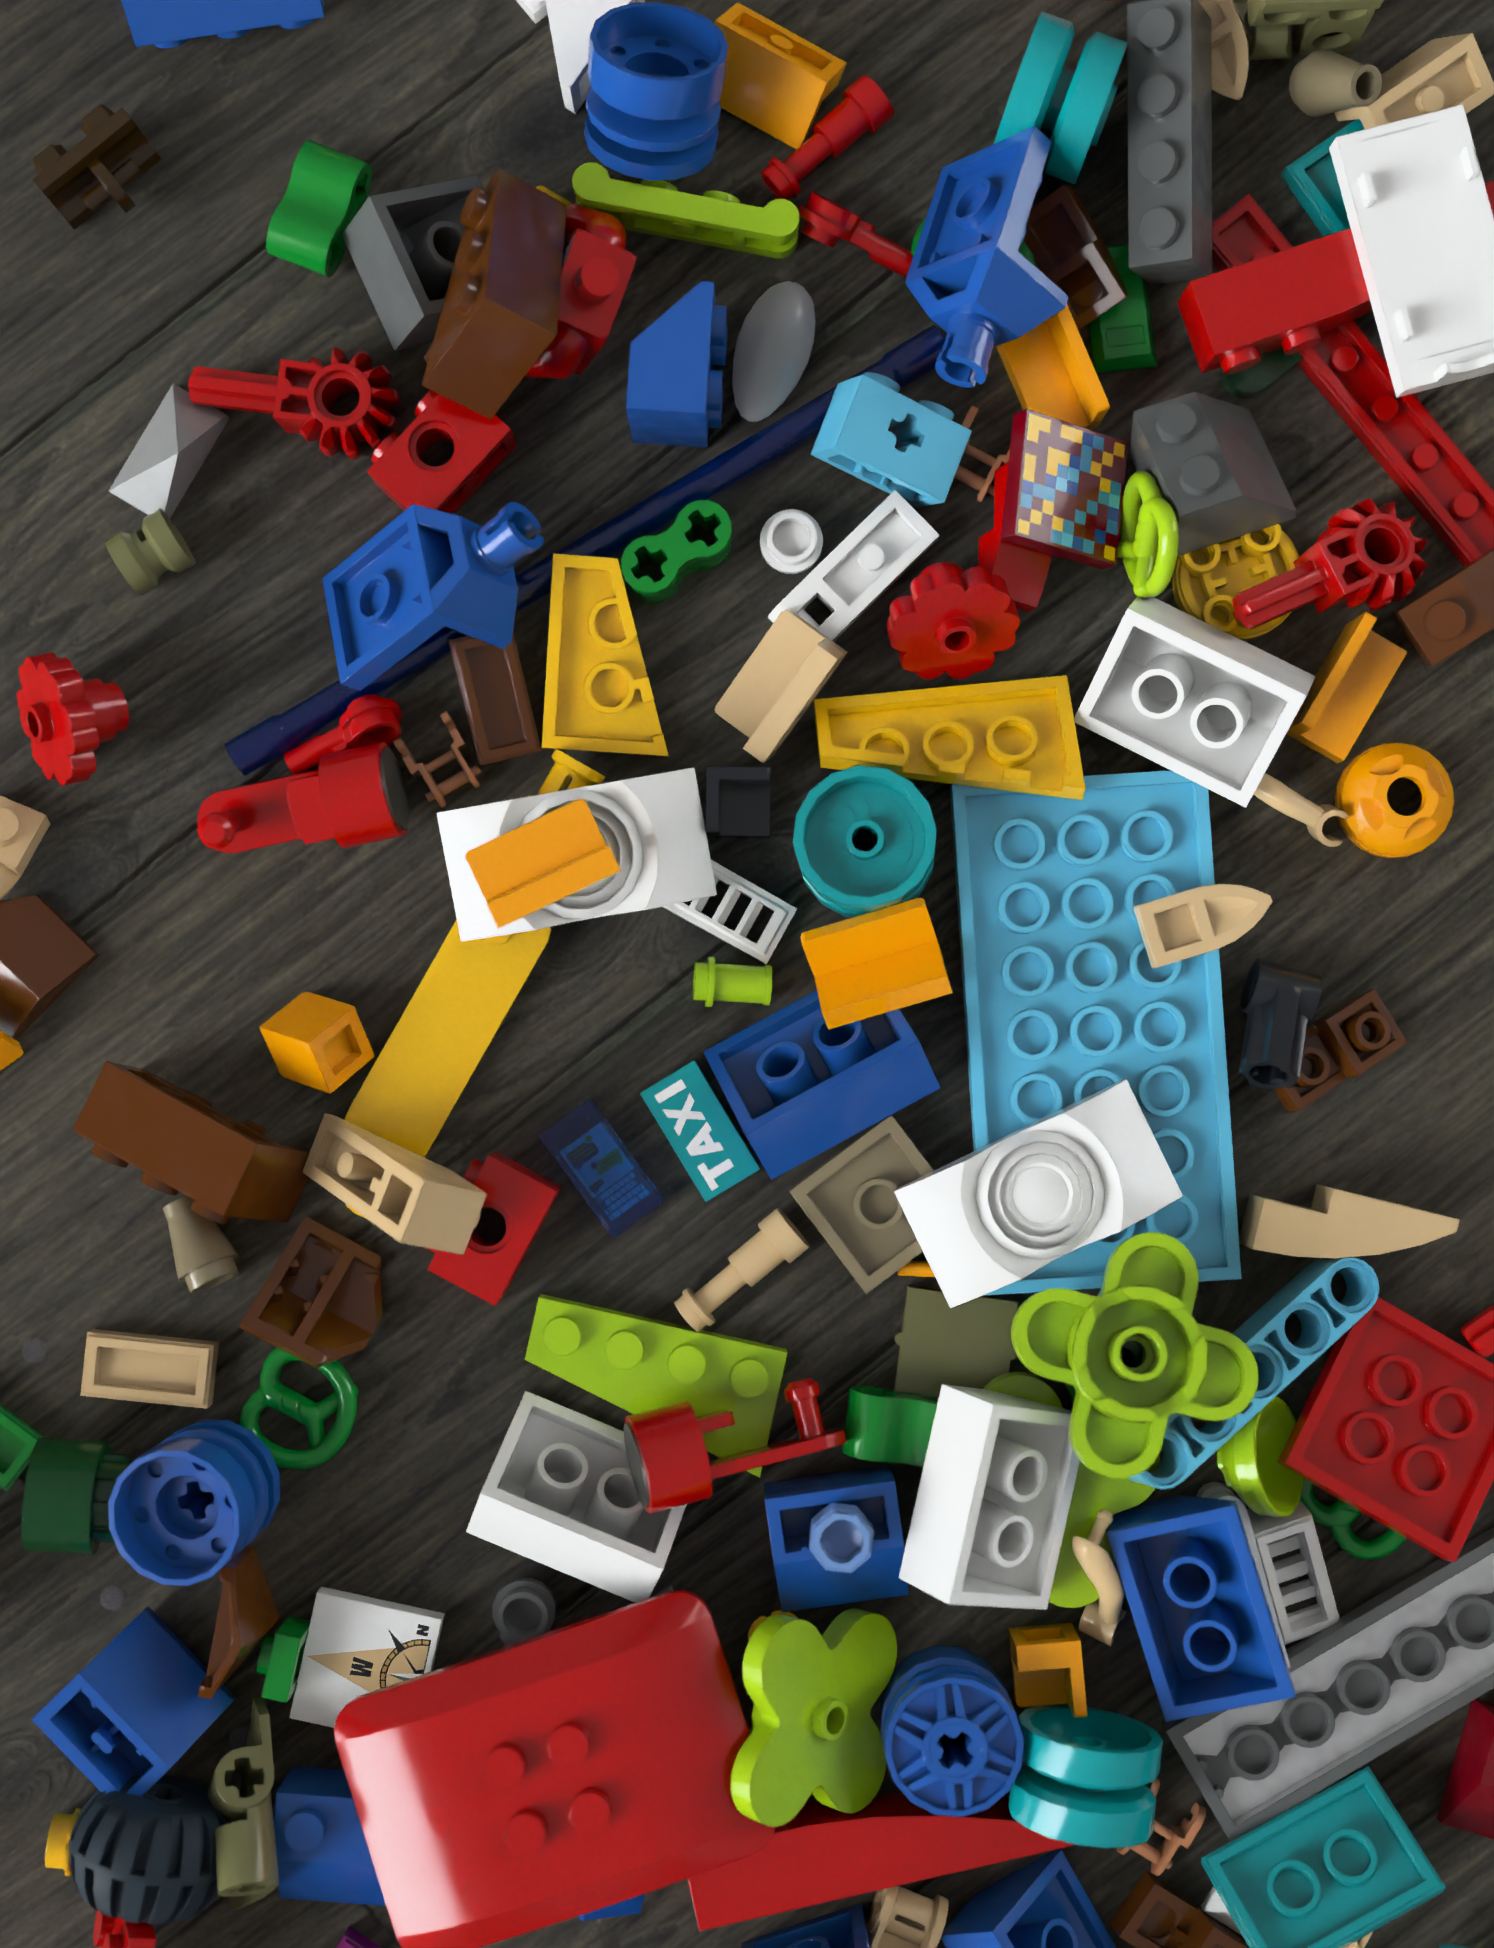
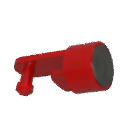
M385 742L323 754L319 759L318 769L217 791L204 800L197 814L198 836L207 847L223 853H238L299 839L305 844L335 838L337 843L345 849L405 836L409 824V806L403 776L395 755Z
M811 1378L801 1379L788 1383L784 1390L786 1402L792 1403L800 1437L710 1461L702 1433L734 1425L735 1421L732 1411L724 1410L696 1417L690 1403L685 1401L626 1416L624 1424L626 1453L634 1486L642 1506L649 1514L708 1499L712 1496V1479L826 1450L846 1443L847 1439L844 1428L824 1430L816 1397L821 1394L818 1382Z

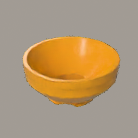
M1404 743L1381 744L1369 748L1353 758L1343 770L1337 782L1334 797L1335 806L1346 812L1349 818L1337 816L1340 827L1349 840L1360 849L1374 856L1385 858L1406 857L1421 852L1434 843L1445 831L1452 817L1454 806L1453 786L1447 771L1440 761L1428 751ZM1398 778L1412 780L1421 791V805L1410 816L1396 813L1390 807L1387 800L1388 788Z

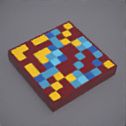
M1029 409L1014 414L1001 540L1102 570L1116 566L1128 442Z

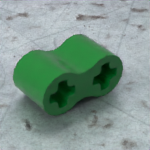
M306 141L296 156L286 193L271 218L266 238L267 252L270 255L328 278L333 276L339 268L346 250L342 233L367 199L372 181L371 165L314 141Z
M696 500L687 504L678 513L674 524L667 531L658 535L642 536L633 540L625 548L621 557V571L628 592L639 602L647 605H658L668 601L676 593L680 582L688 574L698 570H711L720 566L728 558L732 549V524L728 513L715 502ZM700 524L705 531H710L716 527L714 530L715 544L708 547L702 540L692 543V528ZM648 559L654 566L663 563L661 565L663 578L655 583L648 575L639 579L641 576L639 564L642 561Z
M873 1386L850 1387L844 1429L847 1442L842 1444V1452L845 1455L862 1460L903 1463L923 1468L939 1397L897 1392Z

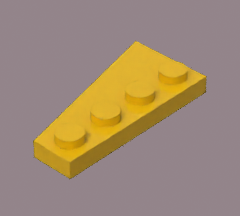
M1067 675L814 699L820 768L845 770L855 766L887 768L908 779L1083 800L1086 788Z

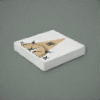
M320 1587L315 1598L289 1718L334 1728L338 1714L351 1700L366 1693L432 1672L445 1613Z

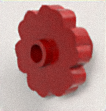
M940 562L930 565L912 580L910 584L911 595L899 597L890 604V616L886 623L890 644L894 649L898 650L901 666L905 670L916 672L918 676L927 680L934 679L945 671L952 678L960 680L971 676L974 672L989 669L994 663L995 657L993 652L1003 651L1013 646L1016 639L1015 632L1020 625L1015 602L1010 598L1005 580L1001 576L991 574L986 568L981 566L971 567L964 571L960 566L951 562Z
M53 652L26 657L24 664L19 666V678L22 689L17 691V702L20 710L21 725L25 734L31 739V749L35 762L42 769L48 780L57 778L62 786L89 780L91 774H94L97 769L93 750L98 749L99 743L113 740L116 733L123 732L128 728L129 711L121 688L115 682L103 683L98 678L82 680L81 675L74 669L67 657L57 658Z

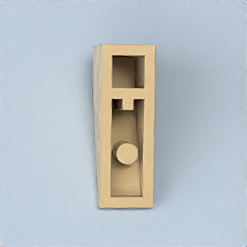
M326 1113L302 1171L398 1242L464 1255L471 1234L478 1224L480 1212L487 1193L452 1170L335 1115Z

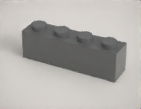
M1147 0L1127 4L1129 268L1150 285L1198 279L1212 274L1211 17L1197 0Z

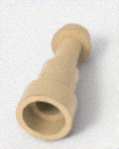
M776 1208L758 1223L760 1231L728 1257L730 1264L696 1293L687 1287L682 1291L683 1295L674 1302L679 1313L694 1330L699 1332L706 1325L711 1326L714 1324L715 1318L712 1312L746 1283L753 1287L784 1260L792 1263L810 1247L802 1233L779 1208Z

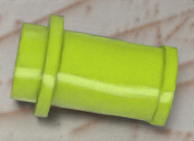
M708 957L707 963L695 962L693 1000L705 1001V1007H712L713 1001L770 1005L772 992L771 965L715 963V957Z

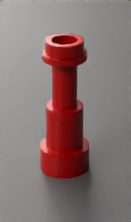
M862 75L842 92L843 101L813 126L814 135L783 162L776 157L768 161V166L760 172V175L767 188L777 199L789 200L791 197L796 198L801 194L798 182L829 155L837 158L866 132L876 133L894 117V110L882 89L870 77Z

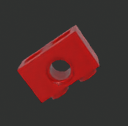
M430 390L415 409L414 414L417 418L401 435L396 432L392 433L379 444L371 458L374 464L367 472L377 487L403 511L412 504L455 514L518 445L512 430L496 415L489 419ZM448 442L454 445V453L451 459L444 465L433 467L423 462L424 454L432 444Z
M497 1151L489 1154L484 1163L475 1158L463 1178L487 1193L482 1208H493L503 1215L506 1221V1233L503 1239L498 1241L485 1240L474 1229L464 1255L426 1248L435 1253L427 1270L494 1306L504 1297L562 1186Z

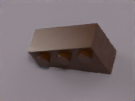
M498 168L484 189L476 186L471 191L461 212L460 223L464 225L422 386L489 419L493 418L557 335L566 204L501 168Z
M105 1062L72 1130L94 1143L91 1153L96 1157L119 1167L126 1168L128 1164L144 1171L140 1179L144 1184L169 1195L176 1196L178 1191L194 1200L190 1207L192 1211L221 1224H227L230 1217L288 1223L309 1179L302 1171L310 1149L304 1146L296 1148L280 1145L263 1136L266 1128L250 1120H246L243 1125L212 1108V1102L141 1068L118 1063Z

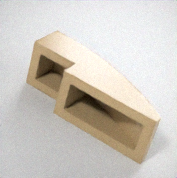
M1317 1184L1311 1208L1249 1194L1239 1243L1253 1250L1293 1257L1347 1258L1380 1255L1420 1246L1456 1233L1460 1220Z

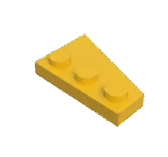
M553 553L542 748L669 756L618 558Z

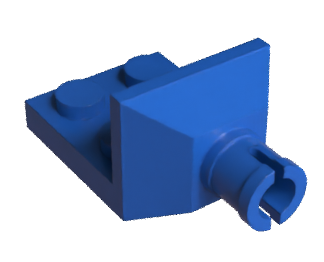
M1036 126L942 167L905 281L906 286L929 318L947 332L942 351L939 353L935 364V369L942 379L956 386L970 388L975 387L976 382L980 385L983 384L987 377L988 363L995 346L1020 338L1066 308L1069 296L1018 252L1019 246L1026 235V223L1036 191L1042 183V171L1051 146V141Z
M510 502L500 509L494 518L485 525L480 526L458 515L412 504L323 577L340 684L361 691L444 626L501 649L512 643L518 587L513 567L526 555L538 550L544 543V537L538 535L542 529L535 516L523 505Z

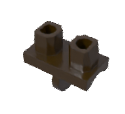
M98 105L83 118L81 130L86 135L84 139L68 152L61 144H50L34 157V165L39 175L33 181L74 230L112 199L127 214L136 205L124 189L161 160V157L123 108L114 113L105 105Z

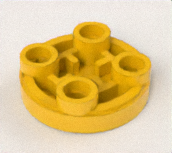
M1276 524L1177 556L1172 575V588L1178 608L1245 642L1262 637L1280 625L1291 612L1254 629H1246L1242 623H1237L1233 616L1235 610L1232 600L1236 594L1296 568L1293 562L1299 558L1298 552L1290 538L1281 529L1280 524Z

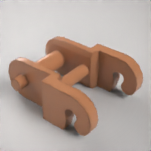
M974 405L971 406L962 426L970 429L979 408ZM969 438L964 453L992 468L985 479L959 465L954 478L978 490L977 501L982 502L986 493L994 495V485L991 483L995 476V470L1009 461L1010 449L1006 455L1000 454L996 459L969 445Z
M448 711L440 714V717L448 727L449 733L454 740L450 746L451 750L428 764H417L401 737L393 741L397 750L402 754V759L411 775L416 778L420 775L423 776L431 790L425 794L428 801L431 802L436 799L442 808L446 806L444 796L466 783L471 782L475 788L479 787L480 783L476 775L481 773L477 764L470 767L462 751L469 748ZM457 758L463 770L437 785L430 773Z
M1158 1778L1154 1782L1146 1784L1155 1797L1160 1786ZM1195 1803L1191 1808L1192 1819L1189 1820L1184 1817L1178 1827L1172 1826L1171 1829L1154 1820L1153 1831L1165 1837L1158 1849L1144 1842L1132 1847H1119L1117 1852L1124 1855L1130 1849L1152 1862L1151 1873L1159 1876L1165 1868L1168 1870L1173 1864L1171 1859L1180 1845L1187 1849L1189 1848L1204 1822L1206 1808Z

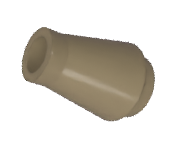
M1327 49L1313 51L1300 60L1294 67L1289 81V91L1293 102L1302 112L1311 117H1321L1355 106H1369L1376 101L1382 89V76L1377 67L1370 64H1361Z
M185 1196L166 1205L163 1208V1212L168 1221L178 1282H186L190 1293L196 1294L217 1287L236 1277L239 1271L235 1260L239 1257V1254L216 1222L204 1218L191 1210L190 1207L194 1200Z

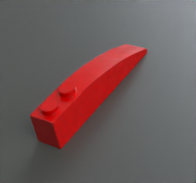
M1494 181L1485 183L1494 217ZM1351 228L1192 280L1177 302L1201 374L1221 367L1224 375L1235 374L1258 364L1261 361V354L1283 348L1285 355L1304 351L1321 342V334L1373 311Z
M904 1793L876 1794L869 1805L861 1811L851 1814L830 1808L818 1801L806 1802L792 1820L784 1825L775 1827L773 1837L764 1848L751 1855L687 1879L699 1931L1076 1844L1048 1838L1024 1827L1012 1818L1008 1807L1009 1798H1000L989 1809L964 1817L934 1815L910 1802Z

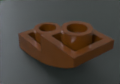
M1371 989L1312 1022L1306 1029L1300 1078L1292 1088L1282 1087L1273 1089L1288 1113L1301 1110L1345 1079L1360 1076L1408 1043L1376 990Z

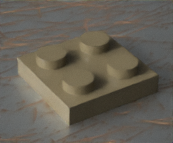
M892 1115L876 1123L789 1189L790 1194L866 1294L923 1252L893 1190L934 1170Z

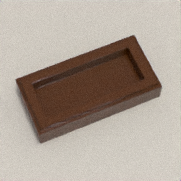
M514 634L512 635V643L504 649L469 635L448 640L478 764L485 765L542 751Z

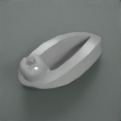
M786 281L768 288L753 305L738 335L733 358L732 386L735 405L741 417L747 422L755 423L767 418L780 407L798 384L808 364L815 334L814 303L806 289L796 282Z

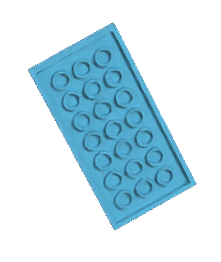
M1171 770L1084 776L1086 789L1083 800L957 784L950 786L973 1151L1123 1079H1127L1183 1195L1128 1228L1082 1246L1053 1260L1023 1279L985 1295L1033 1293L1052 1288L1069 1290L1101 1288L1107 1261L1115 1248L1126 1239L1147 1232L1163 1233L1180 1241L1195 1260L1199 1276L1198 1282L1242 1279L1219 949L1158 968H1152L1133 909L1134 906L1186 890L1215 884L1208 789Z

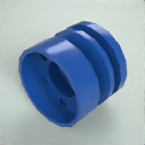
M660 2L630 3L610 9L595 20L589 40L588 77L591 86L586 97L588 114L585 119L584 136L589 151L604 166L625 176L645 180H677L700 172L713 161L718 142L719 131L717 127L721 116L719 100L724 87L728 45L722 30L707 17L690 9Z
M202 1419L178 1429L159 1445L135 1459L116 1480L108 1501L109 1530L119 1554L139 1574L162 1585L189 1586L215 1575L271 1523L280 1501V1473L270 1449L251 1430L230 1420Z
M943 1645L929 1647L913 1652L894 1668L891 1679L880 1694L878 1715L884 1752L894 1783L910 1802L934 1815L964 1817L989 1809L1009 1792L1022 1766L1024 1739L1003 1679L986 1659L963 1647ZM962 1732L964 1737L962 1744L958 1745L950 1740L942 1747L940 1740L942 1735L946 1734L951 1738H956Z

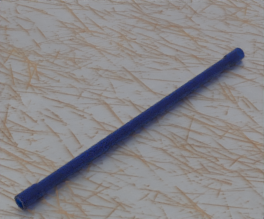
M932 325L886 352L879 361L849 379L864 375L866 372H873L884 375L897 382L900 387H904L935 369V364L939 353L942 351L945 338L935 325ZM837 386L554 553L609 558L623 550L633 540L646 536L677 518L678 513L687 504L696 500L711 498L819 434ZM553 553L515 575L518 587L515 613L551 592ZM444 626L361 691L340 684L339 679L282 714L272 715L226 742L227 752L240 772L246 776L292 749L299 740L342 716L353 700L364 695L381 693L450 652L448 640L467 635Z

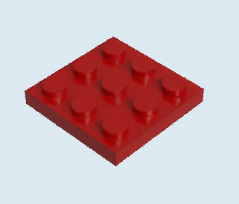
M1378 1297L1373 1307L1335 1342L1277 1463L1441 1559L1456 1562L1494 1481V1364Z

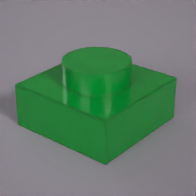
M288 1616L275 1635H266L257 1663V1673L266 1675L261 1698L287 1703L294 1693L310 1620Z

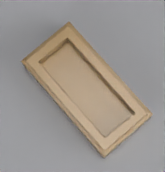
M93 1329L87 1332L80 1396L207 1409L213 1404L219 1342Z

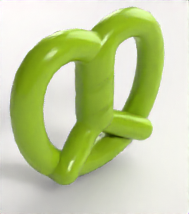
M1137 471L1129 478L1123 494L1117 558H1122L1135 595L1141 598H1152L1160 595L1167 588L1172 578L1178 554V523L1172 506L1162 498L1155 478L1149 472Z

